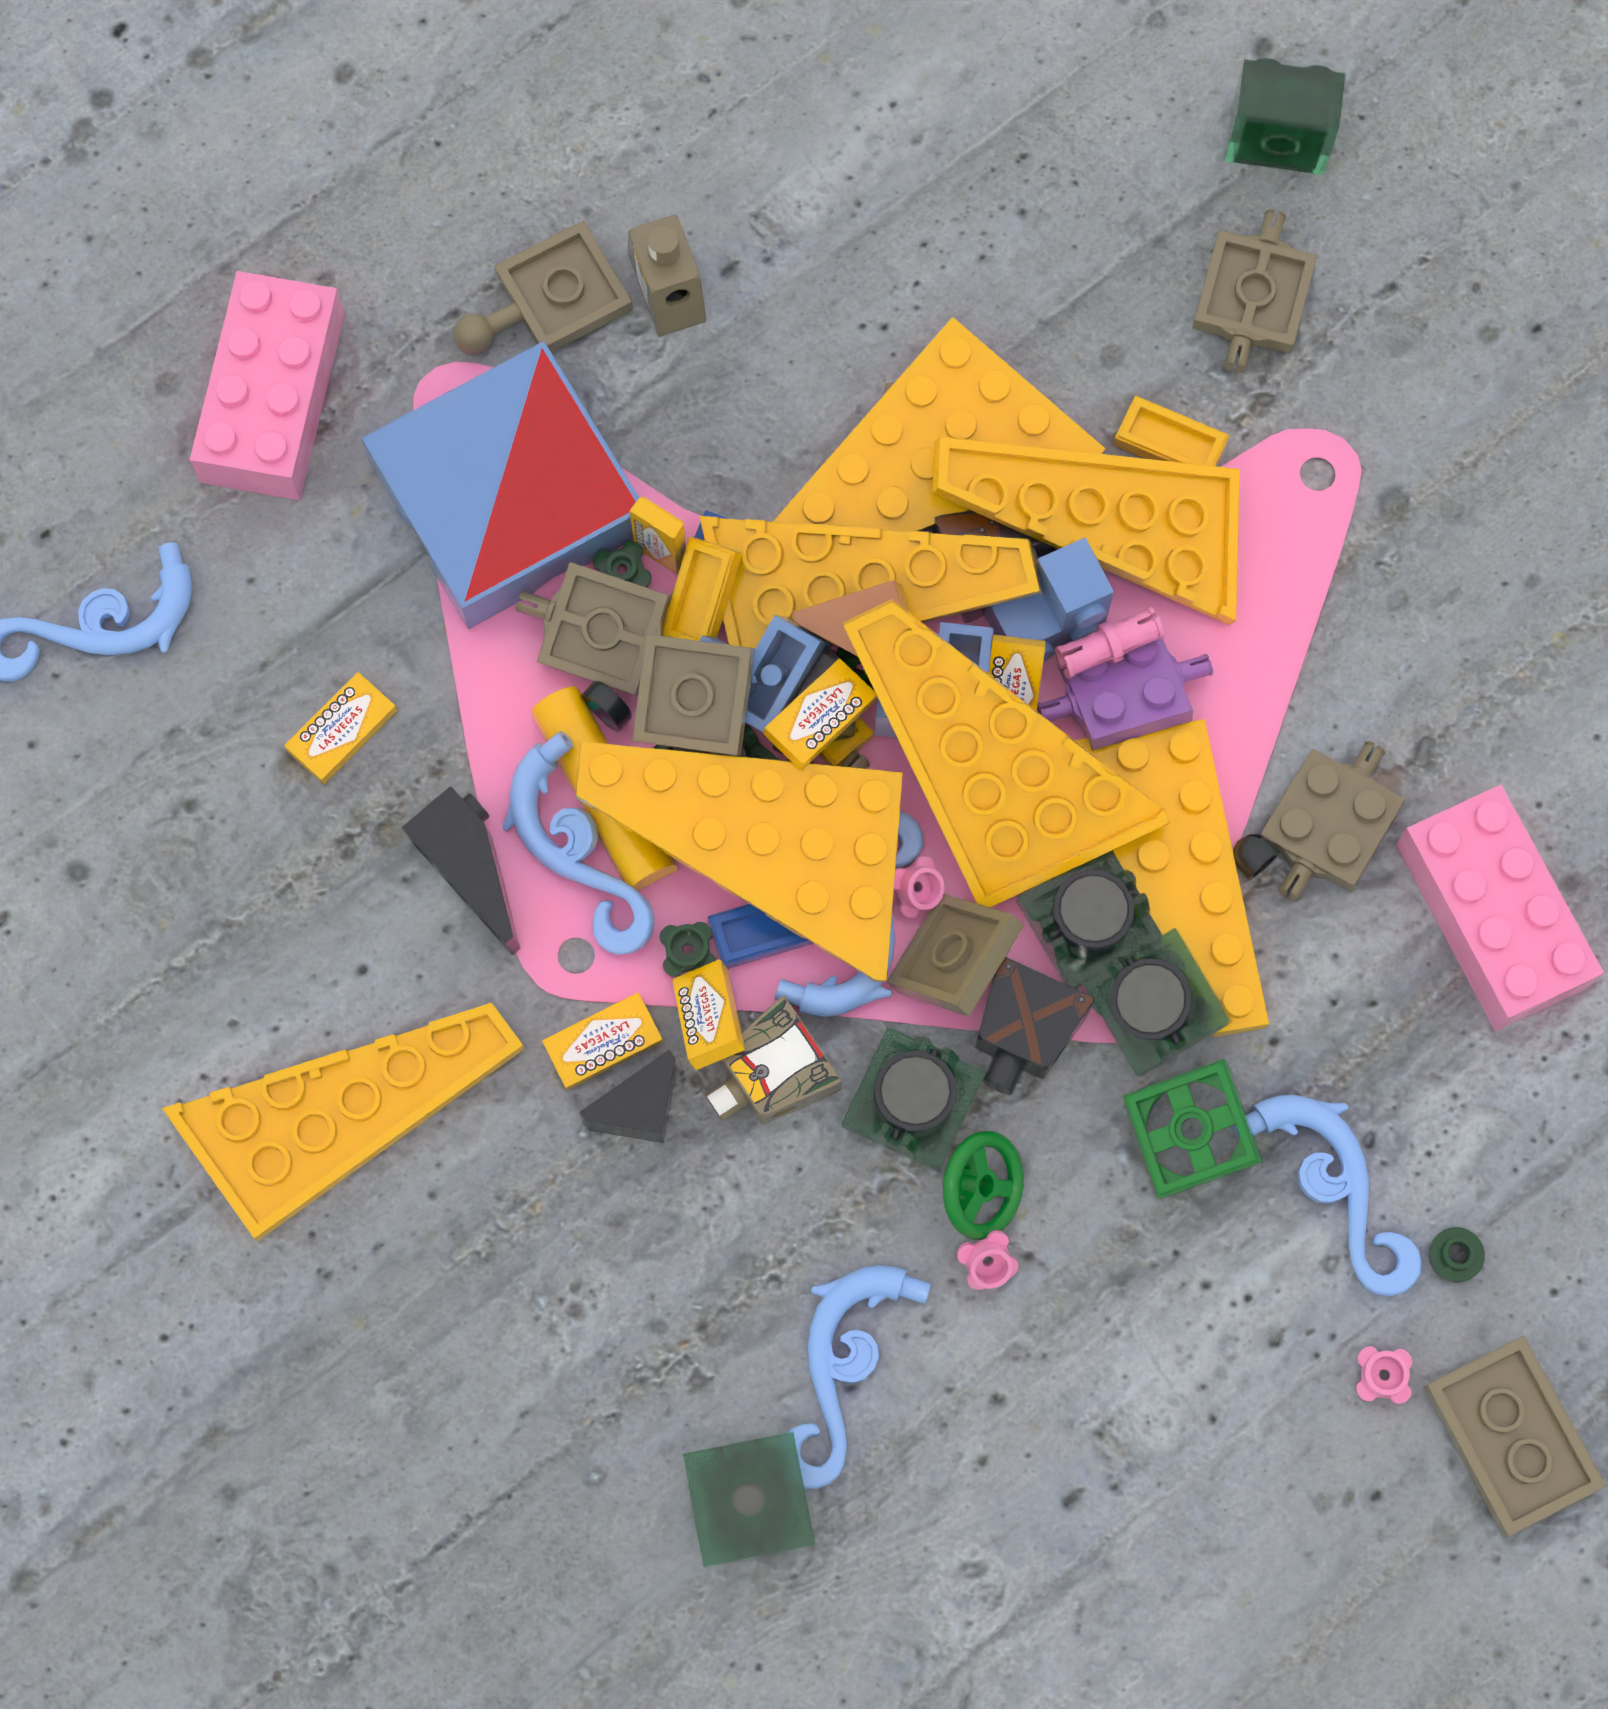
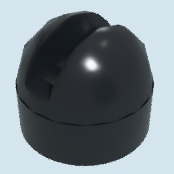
M1249 834L1237 841L1233 854L1237 868L1248 880H1252L1278 857L1280 851L1263 835Z

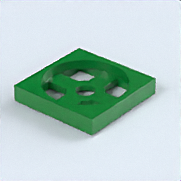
M1225 1059L1123 1096L1158 1198L1161 1200L1264 1163L1228 1062ZM1191 1083H1203L1213 1086L1225 1094L1228 1104L1205 1112L1196 1107L1188 1085ZM1167 1093L1174 1111L1170 1124L1147 1132L1149 1116L1154 1105L1162 1095ZM1191 1118L1199 1120L1202 1124L1201 1135L1193 1140L1187 1139L1182 1133L1183 1123ZM1236 1125L1239 1132L1237 1147L1227 1162L1217 1165L1209 1145L1213 1133ZM1179 1146L1188 1151L1195 1173L1188 1176L1175 1174L1166 1169L1157 1160L1156 1154Z

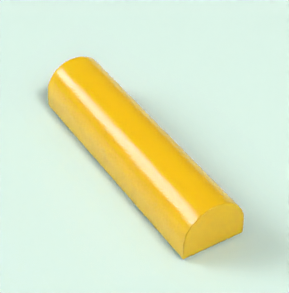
M571 686L560 689L538 702L532 709V717L546 742L559 731L564 732L571 739L573 748L557 760L576 795L581 742L609 743L585 700L581 697L579 689ZM579 801L584 811L589 813L595 821L598 837L623 882L639 891L677 871L673 858L665 854L662 849L633 831L630 832L618 825L613 819L602 812H597Z

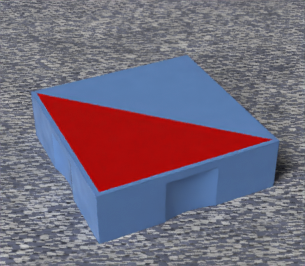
M544 341L362 437L371 466L403 520L416 532L423 543L435 575L467 629L521 601L519 596L523 590L533 594L547 581L566 572L569 562L586 566L593 562V557L599 550L610 552L621 547L624 543L633 540L630 510L639 499V496Z

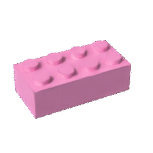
M241 271L236 272L190 456V462L200 483L301 500L345 316L337 288Z
M1502 784L1406 828L1396 843V847L1495 1032L1590 988L1604 974Z

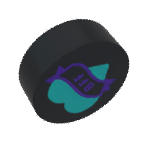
M594 681L581 694L589 709L602 722L617 732L632 718L631 710L611 688L600 681Z

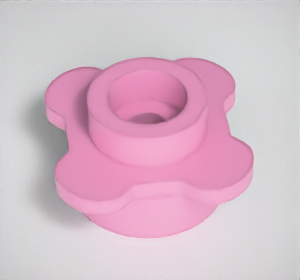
M919 856L915 859L913 865L905 869H895L894 889L900 900L899 912L904 917L914 918L918 915L920 909H932L942 900L945 891L944 880L935 869V863L930 857ZM919 882V889L915 892L914 884Z
M999 1230L991 1231L985 1239L979 1240L976 1243L965 1242L958 1248L957 1258L960 1263L966 1265L969 1272L966 1280L971 1288L982 1290L984 1288L1000 1287L1018 1271V1261L1015 1257L1010 1256L1007 1245L1009 1239L1004 1232ZM985 1257H992V1261L983 1263Z
M1368 1346L1359 1352L1357 1362L1361 1366V1381L1356 1385V1392L1362 1400L1371 1402L1375 1398H1387L1395 1404H1402L1410 1398L1411 1388L1408 1386L1409 1368L1412 1366L1413 1361L1407 1351L1397 1349L1394 1352H1378L1376 1348ZM1381 1370H1386L1389 1373L1388 1380L1384 1381L1379 1377Z

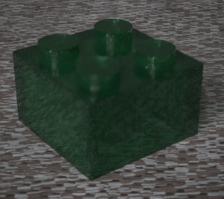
M1261 58L1255 61L1244 59L1231 106L1224 161L1324 175L1340 127L1346 73L1334 72L1320 65L1298 67L1283 65L1277 60Z

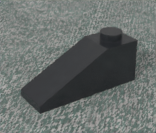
M450 786L407 822L402 829L411 843L510 954L514 955L520 949L493 838L484 823L490 816L472 794L468 793L464 798H461Z

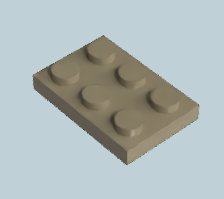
M1525 1336L1424 1386L1430 1401L1504 1538L1607 1487Z

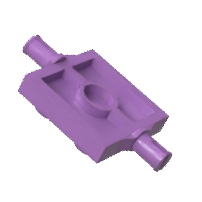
M1156 640L1125 653L1124 659L1115 664H1111L1108 661L1076 674L1070 679H1067L1063 674V670L1067 668L1060 669L1059 667L1066 684V696L1042 703L1039 702L1037 704V711L1050 722L1072 716L1084 729L1091 749L1096 750L1127 739L1191 722L1193 709L1184 690V682L1213 675L1212 663L1209 660L1208 654L1178 663L1168 652L1164 640Z

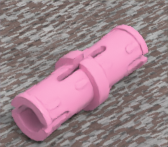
M1149 607L1145 611L1112 625L1109 622L1101 623L1096 626L1097 630L1063 646L1055 647V656L1060 669L1067 668L1063 670L1064 676L1070 679L1076 674L1107 661L1115 664L1124 659L1125 653L1153 641L1163 639L1165 636L1164 628L1159 616L1152 619V617L1156 616V611Z

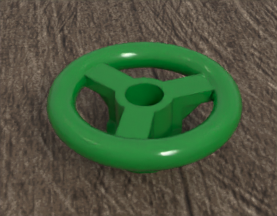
M994 1131L974 1133L959 1144L947 1164L943 1177L944 1208L953 1227L969 1239L983 1240L991 1231H1003L1012 1221L1020 1205L1024 1186L1023 1166L1015 1146L1008 1138ZM984 1147L993 1148L1000 1153L1006 1165L1007 1180L997 1179L996 1174L989 1170ZM994 1196L1005 1197L1000 1209L992 1219L981 1224L973 1222L984 1202H989Z

